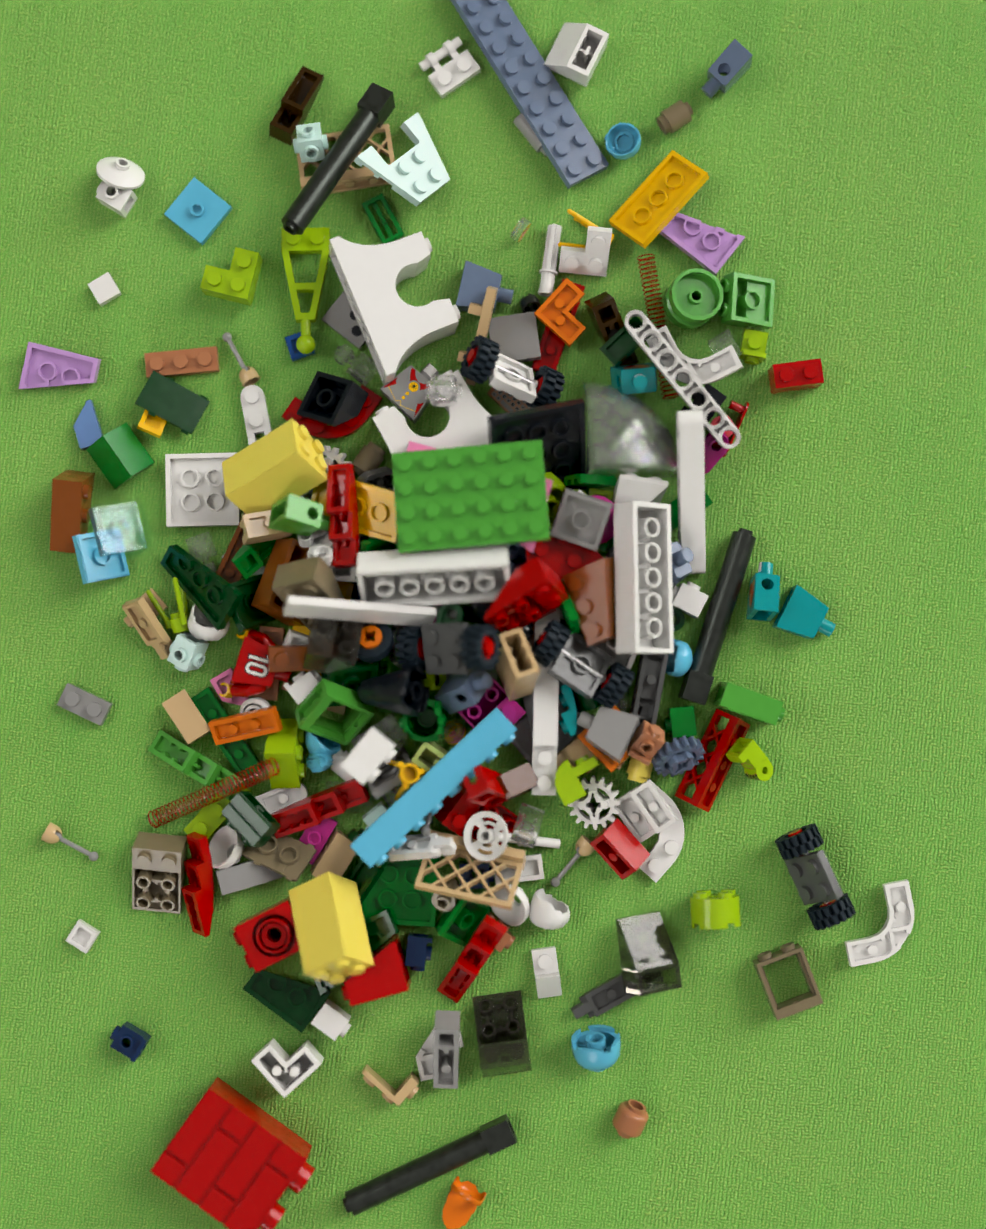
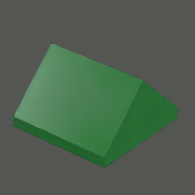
M127 422L104 434L86 449L114 490L155 463Z
M457 899L455 907L451 911L444 912L436 923L437 934L465 947L485 916L489 915L492 911V908L489 905Z

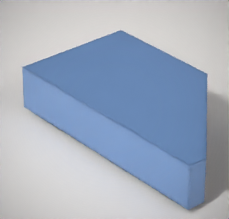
M92 400L86 401L73 426L81 450L89 448L103 436Z

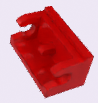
M478 765L474 767V774L477 777L476 783L471 784L470 778L464 776L468 801L489 809H493L507 801L505 793L496 778L501 773Z

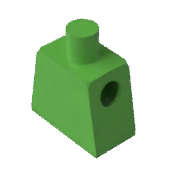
M289 493L272 505L269 528L309 536L319 529L328 532L330 517L323 515L324 507L322 504Z

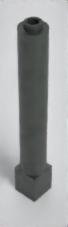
M373 82L357 103L358 111L283 216V228L289 234L301 235L375 128L382 127L395 108L392 91Z
M739 528L738 531H733L694 651L691 667L685 673L681 685L679 698L700 705L706 704L714 679L712 675L756 538L752 536L753 532L750 530Z
M507 1114L481 1125L480 1129L346 1191V1198H343L346 1211L348 1213L352 1212L356 1216L488 1153L492 1155L516 1144L517 1136Z

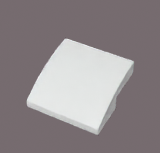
M650 779L618 798L621 799V804L616 805L620 809L618 815L640 843L678 821Z

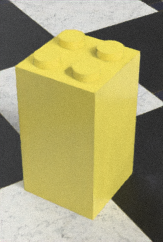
M293 418L222 462L225 496L246 514L272 510V505L289 493L300 497L327 480V464L323 456L324 447L322 443L310 436L305 426L299 425Z
M326 872L288 891L304 975L313 977L316 980L327 981L334 985L344 982V978L351 975L362 974L366 968L374 965L356 882L331 872Z

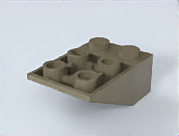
M320 556L277 566L272 590L284 603H286L289 595L345 600L332 569ZM298 617L311 632L353 623V621Z
M148 832L138 833L132 846V909L181 914L183 901L181 888L184 887L186 869L184 861L187 860L188 841L186 836Z

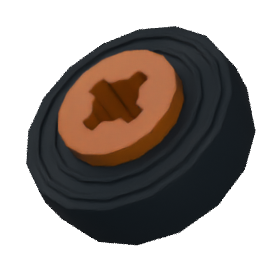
M360 622L352 629L349 643L352 652L358 659L363 662L373 663L381 661L389 655L393 648L394 638L387 624Z

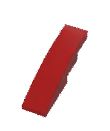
M353 464L328 465L326 513L330 515L329 540L333 542L332 566L336 569L357 567L359 518Z
M354 778L313 794L271 814L281 825L274 835L278 839L319 825L322 820L342 814L348 808L368 802L370 799L369 793L365 785H362Z
M192 832L186 835L192 858L184 861L189 884L181 889L193 932L207 937L210 935L213 915L214 882L212 859L207 836Z
M486 915L439 985L437 991L458 1003L508 928L489 915Z

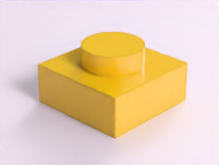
M145 410L137 429L160 438L167 421L156 415L153 417L148 414L149 411Z

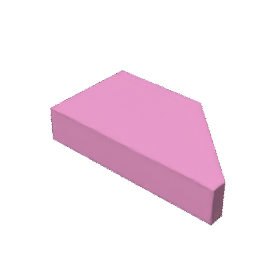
M232 668L210 680L218 695L227 692V687L220 684L222 682L231 684L230 681L234 672ZM219 696L223 702L240 706L249 699V697H232L228 699Z

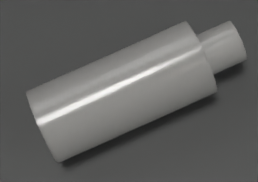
M522 113L519 114L513 123L537 153L541 151L547 157L541 147V142Z

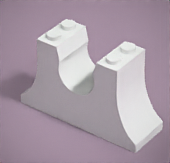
M421 231L393 242L378 245L356 244L340 236L330 239L329 242L330 259L383 385L394 380L403 362L418 349L455 334L459 323L458 319L461 318L458 307L452 305L450 299L433 300L424 306H412L405 303L396 291V286L402 280L415 277L427 269L429 259H431L430 252H432V246L429 239L423 237Z
M449 370L440 375V380L437 381L441 401L451 402L449 407H447L449 402L442 403L450 417L446 428L440 434L433 437H422L415 434L408 427L406 418L394 406L391 408L385 406L375 412L376 416L373 417V421L389 448L391 456L392 453L406 452L409 441L437 449L489 444L487 417L492 415L475 399L459 370L455 372Z

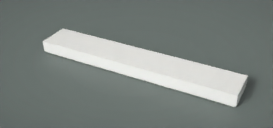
M289 595L283 608V616L421 626L422 624L433 623L436 617V608Z

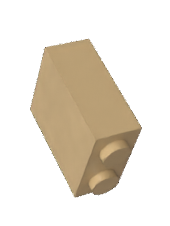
M522 628L498 634L500 636L498 643H501V648H499L501 656H497L499 662L495 664V668L509 701L531 695L540 669Z

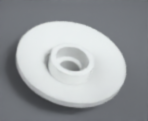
M106 157L101 159L96 166L98 177L106 184L118 189H136L142 186L145 180L143 170L136 163L125 158Z

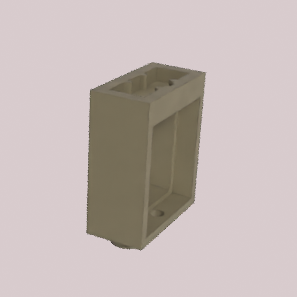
M794 942L780 946L781 950L773 953L771 951L762 952L757 955L758 959L752 960L772 1014L777 1021L823 1003L802 946L798 943L794 944ZM796 955L809 992L777 1004L763 966Z

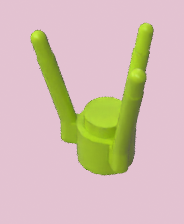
M173 577L172 580L179 611L171 613V619H168L152 592L147 590L146 593L163 619L166 629L172 628L173 634L189 630L187 626L189 612L186 593L181 587L179 588L177 578Z

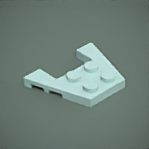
M418 112L400 126L415 144L412 149L390 165L383 160L373 146L363 151L354 160L360 167L364 165L374 173L373 176L375 178L381 177L392 185V190L416 207L450 180Z

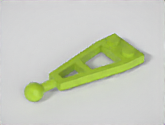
M330 227L306 228L301 235H291L284 228H281V251L296 322L301 323V336L296 341V347L302 354H309L315 349V340L311 337V323H316L330 258ZM290 254H321L316 282L295 283ZM298 293H314L310 313H301Z

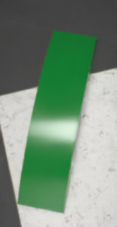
M276 540L242 545L231 561L245 580L265 565L262 560L271 554Z

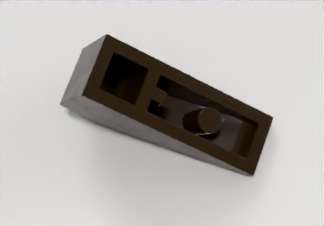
M603 292L584 302L603 345L624 326L616 302L607 292ZM635 351L619 366L638 363Z

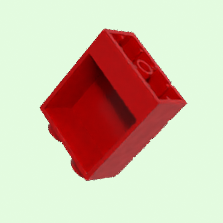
M217 1077L150 1172L169 1186L174 1187L177 1192L195 1205L197 1204L199 1208L223 1223L228 1229H274L286 1211L283 1206L277 1203L278 1199L287 1187L298 1194L313 1174L315 1168L306 1162L312 1148L311 1144Z

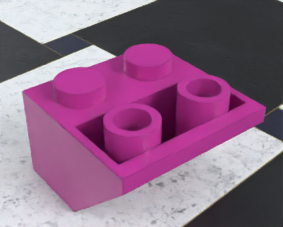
M492 678V686L485 691L480 701L474 706L458 711V713L474 728L496 707L513 725L526 711L515 700L509 701L505 690Z

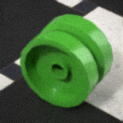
M692 268L682 272L667 289L663 299L664 310L668 319L683 329H697L704 326L721 308L724 299L723 288L719 280L711 272L704 269Z

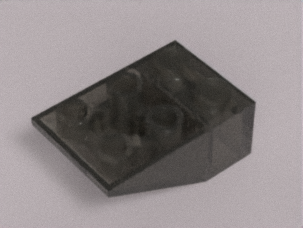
M655 911L616 919L624 993L644 996L681 988L679 961L660 912Z
M521 990L472 997L483 1077L532 1071Z

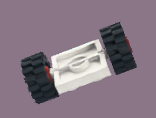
M482 335L476 336L474 341H471V346L466 349L467 353L463 356L464 361L461 362L462 368L460 369L463 377L483 384L489 376V385L494 389L509 393L517 400H524L526 405L531 408L557 403V399H560V392L564 388L562 385L565 384V380H563L565 377L562 373L543 365V367L539 368V371L535 372L534 377L533 368L501 354L499 343Z

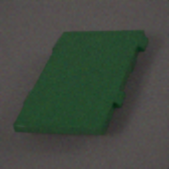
M153 371L135 404L149 411V415L153 417L156 415L180 428L184 434L187 435L189 433L192 435L210 401L205 396H199L175 383L174 379L166 378Z

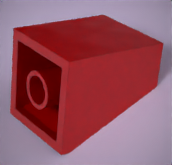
M399 934L395 935L372 955L373 966L366 968L362 974L346 977L342 986V993L345 1001L349 1000L350 1006L409 991L411 979L408 968L405 966V957Z

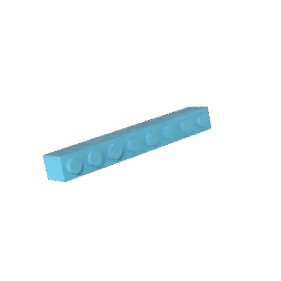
M497 707L493 709L353 841L350 847L370 868L374 864L379 867L389 857L386 853L392 847L397 850L407 840L405 835L411 829L416 832L425 823L423 818L429 812L434 815L444 805L441 801L447 795L452 798L462 788L459 784L464 780V776H468L471 780L475 776L474 767L480 765L484 760L488 764L498 754L496 749L502 743L507 746L516 737L514 734L517 730L515 726Z

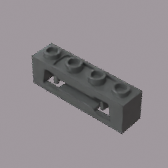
M640 654L629 713L639 717V725L644 720L656 725L669 654Z

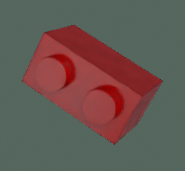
M821 358L774 364L768 369L771 394L819 388L824 383Z
M618 818L614 822L609 823L606 828H603L590 842V845L622 880L636 872L650 856L645 847Z

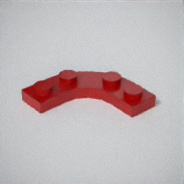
M362 384L361 388L369 395L359 415L335 427L297 415L302 401L296 397L281 417L286 421L293 418L299 425L305 426L312 437L331 440L344 436L347 437L362 428L383 399Z

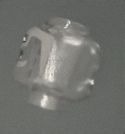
M433 375L430 381H426V400H430L432 406L454 407L457 399H462V384H457V379L454 375Z

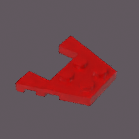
M550 536V541L536 542L533 553L524 548L526 562L536 556L556 572L560 579H563L562 576L603 559L598 551ZM553 608L549 610L548 612L543 614L541 618L555 612L556 609Z

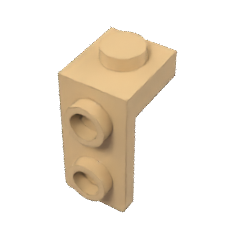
M366 1064L362 1070L364 1081L373 1088L375 1086L382 1091V1097L390 1104L394 1102L399 1106L406 1097L410 1100L419 1090L417 1086L419 1078L413 1072L395 1090L369 1065Z

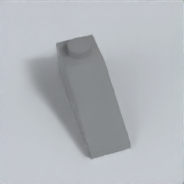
M436 1010L433 1088L458 1089L460 1011Z

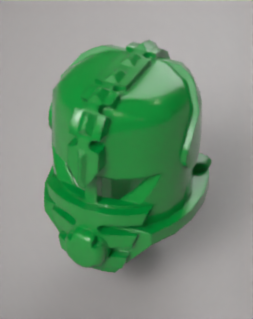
M429 699L426 710L423 713H419V716L411 717L403 714V717L399 719L400 728L404 729L405 733L413 740L433 742L445 737L444 728L448 715L444 712L441 701Z

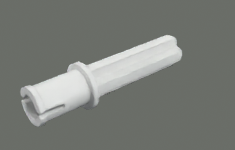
M557 224L548 225L542 269L539 270L541 279L538 295L543 297H549L553 293L555 276H558L556 267L559 252L558 243L560 242L562 227Z

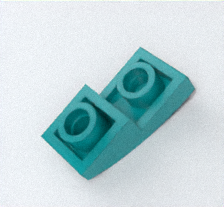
M563 685L560 687L559 700L562 707L568 706L569 710L561 713L562 720L559 721L564 735L569 733L572 738L576 735L577 728L576 705L571 688Z

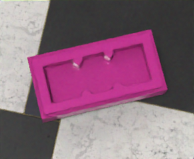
M332 818L322 820L319 825L305 829L299 841L306 845L309 843L315 846L314 849L317 850L309 862L311 865L316 861L338 824Z

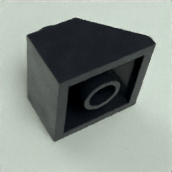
M317 371L297 415L335 427L358 416L369 394L352 380Z

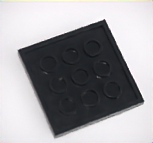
M582 398L487 417L489 444L542 440L545 473L552 472L563 484L564 477L580 473L586 474L585 402ZM566 486V488L571 490L586 489V487Z

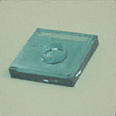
M136 501L88 509L100 557L148 548Z

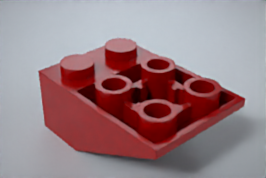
M535 556L513 572L483 618L484 621L494 626L501 633L520 627L523 628L529 623L537 621L549 610L560 606L569 596L559 575Z
M464 780L459 784L462 788L452 798L447 795L441 801L444 805L434 814L441 824L462 837L468 820L474 814L481 811H491L501 816L507 825L508 833H514L523 822V819L503 804L489 809L468 801ZM483 818V821H492L497 823V821L493 818ZM476 825L472 831V839L477 840V832L479 830ZM486 825L487 829H494L493 826Z

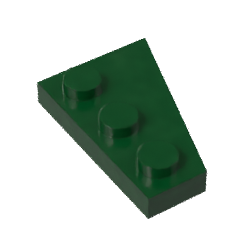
M265 970L255 972L243 988L244 991L301 1033L331 993L329 991L321 996L318 988Z

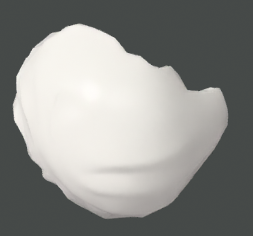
M195 604L187 620V626L191 635L198 640L206 642L218 641L224 638L230 627L228 622L225 629L217 630Z
M542 888L536 890L531 899L529 918L537 927L545 930L562 928L567 924L570 919V910L567 904L553 898L551 894H546Z

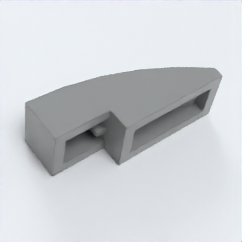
M252 860L216 871L222 895L260 885L284 876L262 865L258 866Z

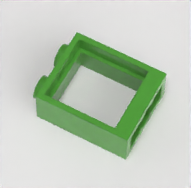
M324 678L295 710L298 728L345 746L357 736L358 732L375 714L373 706L362 703L358 697V692ZM333 701L353 708L341 723L321 716Z
M730 682L720 683L713 705L774 726H776L777 722L782 721L785 713V708H782L784 702Z

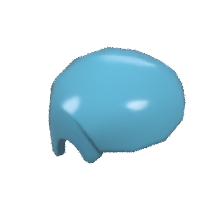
M620 122L612 126L605 135L606 150L616 159L626 160L634 157L641 146L639 130L630 123Z
M674 639V653L668 656L665 672L667 675L680 677L690 669L693 661L692 650L686 642Z

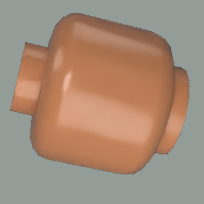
M630 1099L620 1103L612 1122L621 1137L626 1139L630 1137L636 1138L642 1134L649 1116L646 1107L641 1102Z

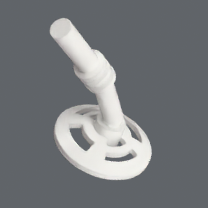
M481 811L474 814L466 823L463 834L467 851L471 856L480 861H492L498 858L505 851L508 843H516L520 847L523 845V847L528 846L529 848L540 846L559 849L561 845L560 839L534 836L533 833L529 834L527 832H519L518 834L508 833V828L503 818L491 811ZM483 818H493L497 821V823L492 821H483ZM476 825L479 828L477 832L478 841L473 842L472 831ZM486 825H491L494 829H487ZM483 844H491V847H486ZM478 850L492 851L493 854L485 855Z

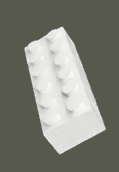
M642 501L613 504L616 654L657 655L674 653L671 504Z
M508 544L399 554L398 550L358 552L356 575L361 601L414 606L494 602L511 577Z

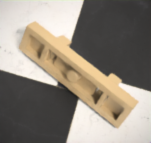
M487 287L482 305L472 302L469 304L468 313L480 316L476 336L482 335L487 338L498 291L497 287ZM460 350L457 361H464L463 356L467 351ZM466 378V384L475 386L476 382Z

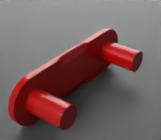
M731 400L728 408L740 413L735 423L736 428L739 429L749 403L746 402L743 406ZM734 433L728 438L729 445L733 443ZM715 442L712 444V447L719 448L720 445ZM729 449L722 457H725L727 455Z

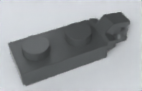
M625 970L584 993V995L579 997L581 1002L573 1006L571 1011L576 1019L588 1014L589 1018L597 1017L637 995L639 992L629 973Z

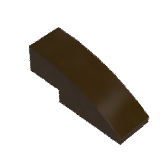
M302 66L283 96L281 107L270 123L269 136L290 146L292 145L293 139L297 136L296 125L304 124L323 83V75Z

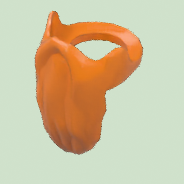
M459 1176L452 1182L451 1191L447 1195L443 1208L442 1219L447 1229H459L466 1225L471 1215L476 1211L477 1206H480L486 1197V1192L479 1193L476 1185L470 1181L461 1182Z

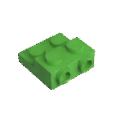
M738 272L725 275L720 281L724 297L721 308L718 311L721 323L739 327L746 325L765 329L773 327L775 279Z

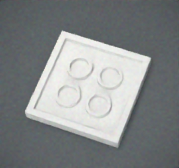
M238 452L165 454L166 527L239 525L240 508L225 496L222 462Z

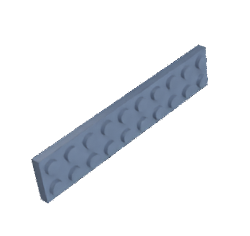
M450 0L516 107L524 115L542 144L541 147L567 189L606 170L609 166L607 160L549 67L544 65V59L507 0Z

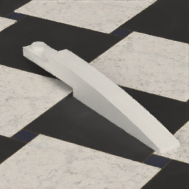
M559 606L555 608V612L535 621L534 643L551 620L555 619L560 623ZM537 662L540 673L533 690L532 769L538 780L537 786L531 788V795L556 796L555 775L557 772L559 680L547 673L553 662L547 667Z

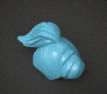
M306 731L305 744L309 751L306 759L307 767L313 773L326 771L333 765L332 755L339 752L341 745Z

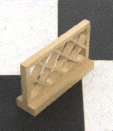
M383 124L381 128L376 127L357 156L361 154V151L367 144H370L377 149L376 151L379 155L382 152L390 158V163L388 164L390 165L395 159L389 124ZM343 131L327 133L328 141H337ZM386 133V139L381 145L371 140L375 134ZM328 149L325 150V154L327 155L329 152ZM298 153L301 189H303L311 176L305 177L304 171L310 164L318 168L320 164L318 162H305L303 164ZM350 164L349 170L345 171L330 194L389 185V183L381 177L375 178L373 176L374 173L365 166L356 169Z
M431 830L430 833H437L438 836L452 837L457 845L456 852L451 856H444L445 859L436 864H433L430 859H423L414 885L415 889L502 909H512L522 870L524 871L526 864L525 850L507 846L498 858L492 861H480L469 854L462 836ZM483 844L486 847H491V844ZM478 850L485 855L493 854L492 851ZM459 857L466 858L469 864L457 870L452 861ZM483 862L489 863L493 869L481 875L476 866ZM449 863L454 872L442 878L437 869ZM506 868L516 869L515 876L506 881L500 871ZM473 869L477 878L465 883L461 874ZM431 872H434L438 878V881L432 884L422 883L424 876ZM496 874L502 883L490 889L485 879ZM457 877L462 886L455 890L449 889L445 883ZM481 882L486 891L480 895L472 894L469 888ZM505 887L509 893L508 900L496 899L493 893Z

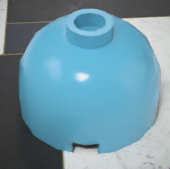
M589 1025L588 1031L581 1032V1028L576 1030L571 1038L573 1055L580 1066L594 1072H601L615 1064L620 1056L621 1040L620 1034H616L613 1027Z

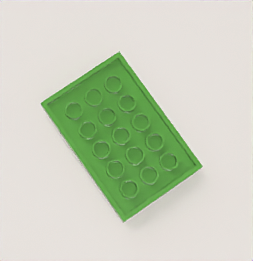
M542 440L392 453L399 554L550 541Z

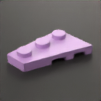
M677 213L660 232L663 237L714 276L745 239V236L734 235L726 232L725 229L709 226L698 219L681 213Z
M28 342L19 389L96 383L101 359Z

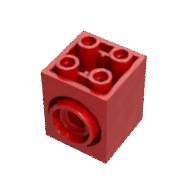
M290 897L251 915L234 927V939L238 946H243L246 955H244L245 961L250 969L254 968L256 973L300 951ZM273 928H278L282 936L275 935Z

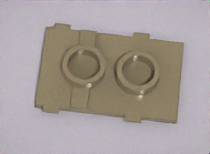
M272 835L271 839L263 847L253 848L246 846L241 856L254 861L253 863L258 866L262 865L284 876L285 879L291 882H297L317 850L314 849L315 846L309 843L306 845L289 836L276 839L275 835Z

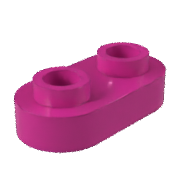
M710 433L704 438L705 474L711 471L728 450L721 446L713 448L712 444L717 441ZM723 433L722 440L729 445L728 437Z

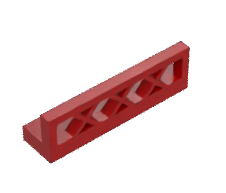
M716 708L701 739L705 753L703 754L704 759L698 761L699 763L705 761L706 769L700 775L697 774L696 770L698 765H695L690 771L687 770L675 796L709 812L733 763L725 754L739 737L745 738L750 724ZM721 717L729 719L726 728L719 731L717 725ZM716 739L717 746L715 750L708 753L707 746L709 742ZM694 783L696 790L692 798H689L684 794L687 787Z

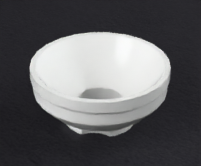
M228 825L220 828L209 843L212 867L220 870L237 864L245 849V845L241 840L242 835L237 830L231 829Z
M505 887L493 893L498 900H508L509 893ZM520 887L517 888L516 896L521 903L514 899L511 910L491 906L494 914L502 922L510 926L521 925L530 913L529 898Z

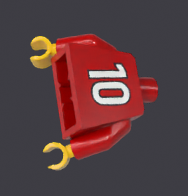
M251 629L247 630L243 635L236 634L243 643L230 681L231 684L222 682L220 685L227 687V692L219 694V696L228 699L232 697H250L262 694L266 689H270L273 679L288 682L291 671H268V646H276V644L267 634Z

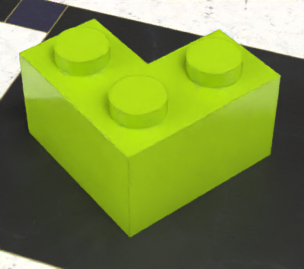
M235 247L230 270L206 265L200 289L208 296L252 306L263 262L260 253Z
M296 718L280 719L283 729L280 732L267 735L264 751L268 767L269 758L275 759L279 766V774L271 778L269 777L271 789L301 788L302 778H306V763L301 761L303 759V747L301 744L305 743L306 731L298 728ZM270 759V762L272 763L274 768V773L276 774V764L273 759Z

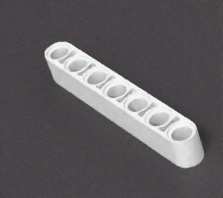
M639 310L630 311L625 317L627 332L691 410L703 411L704 427L717 443L725 449H732L740 442L741 434L736 426L647 316ZM634 316L640 317L643 321L642 326L638 329L630 327L628 323L630 318ZM649 335H653L658 339V345L654 348H648L644 343L645 338ZM666 354L672 356L674 364L670 367H663L660 363L661 356ZM683 373L688 376L689 384L687 386L681 387L677 385L675 378L678 374ZM701 393L705 398L704 404L701 406L694 405L691 402L692 394ZM717 412L720 416V422L717 425H710L706 418L708 413ZM725 431H732L735 434L736 439L733 444L728 445L723 442L722 435Z
M702 410L677 411L678 542L682 549L689 548L693 552V560L689 562L692 568L691 574H701L706 572L704 415Z

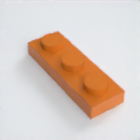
M276 705L217 718L208 722L215 746L276 733L283 729Z

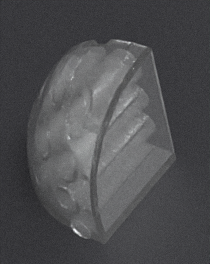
M583 382L586 474L615 476L617 479L620 474L634 473L638 477L644 478L677 477L676 443L661 417L648 404L633 394L622 393L619 388L608 384Z

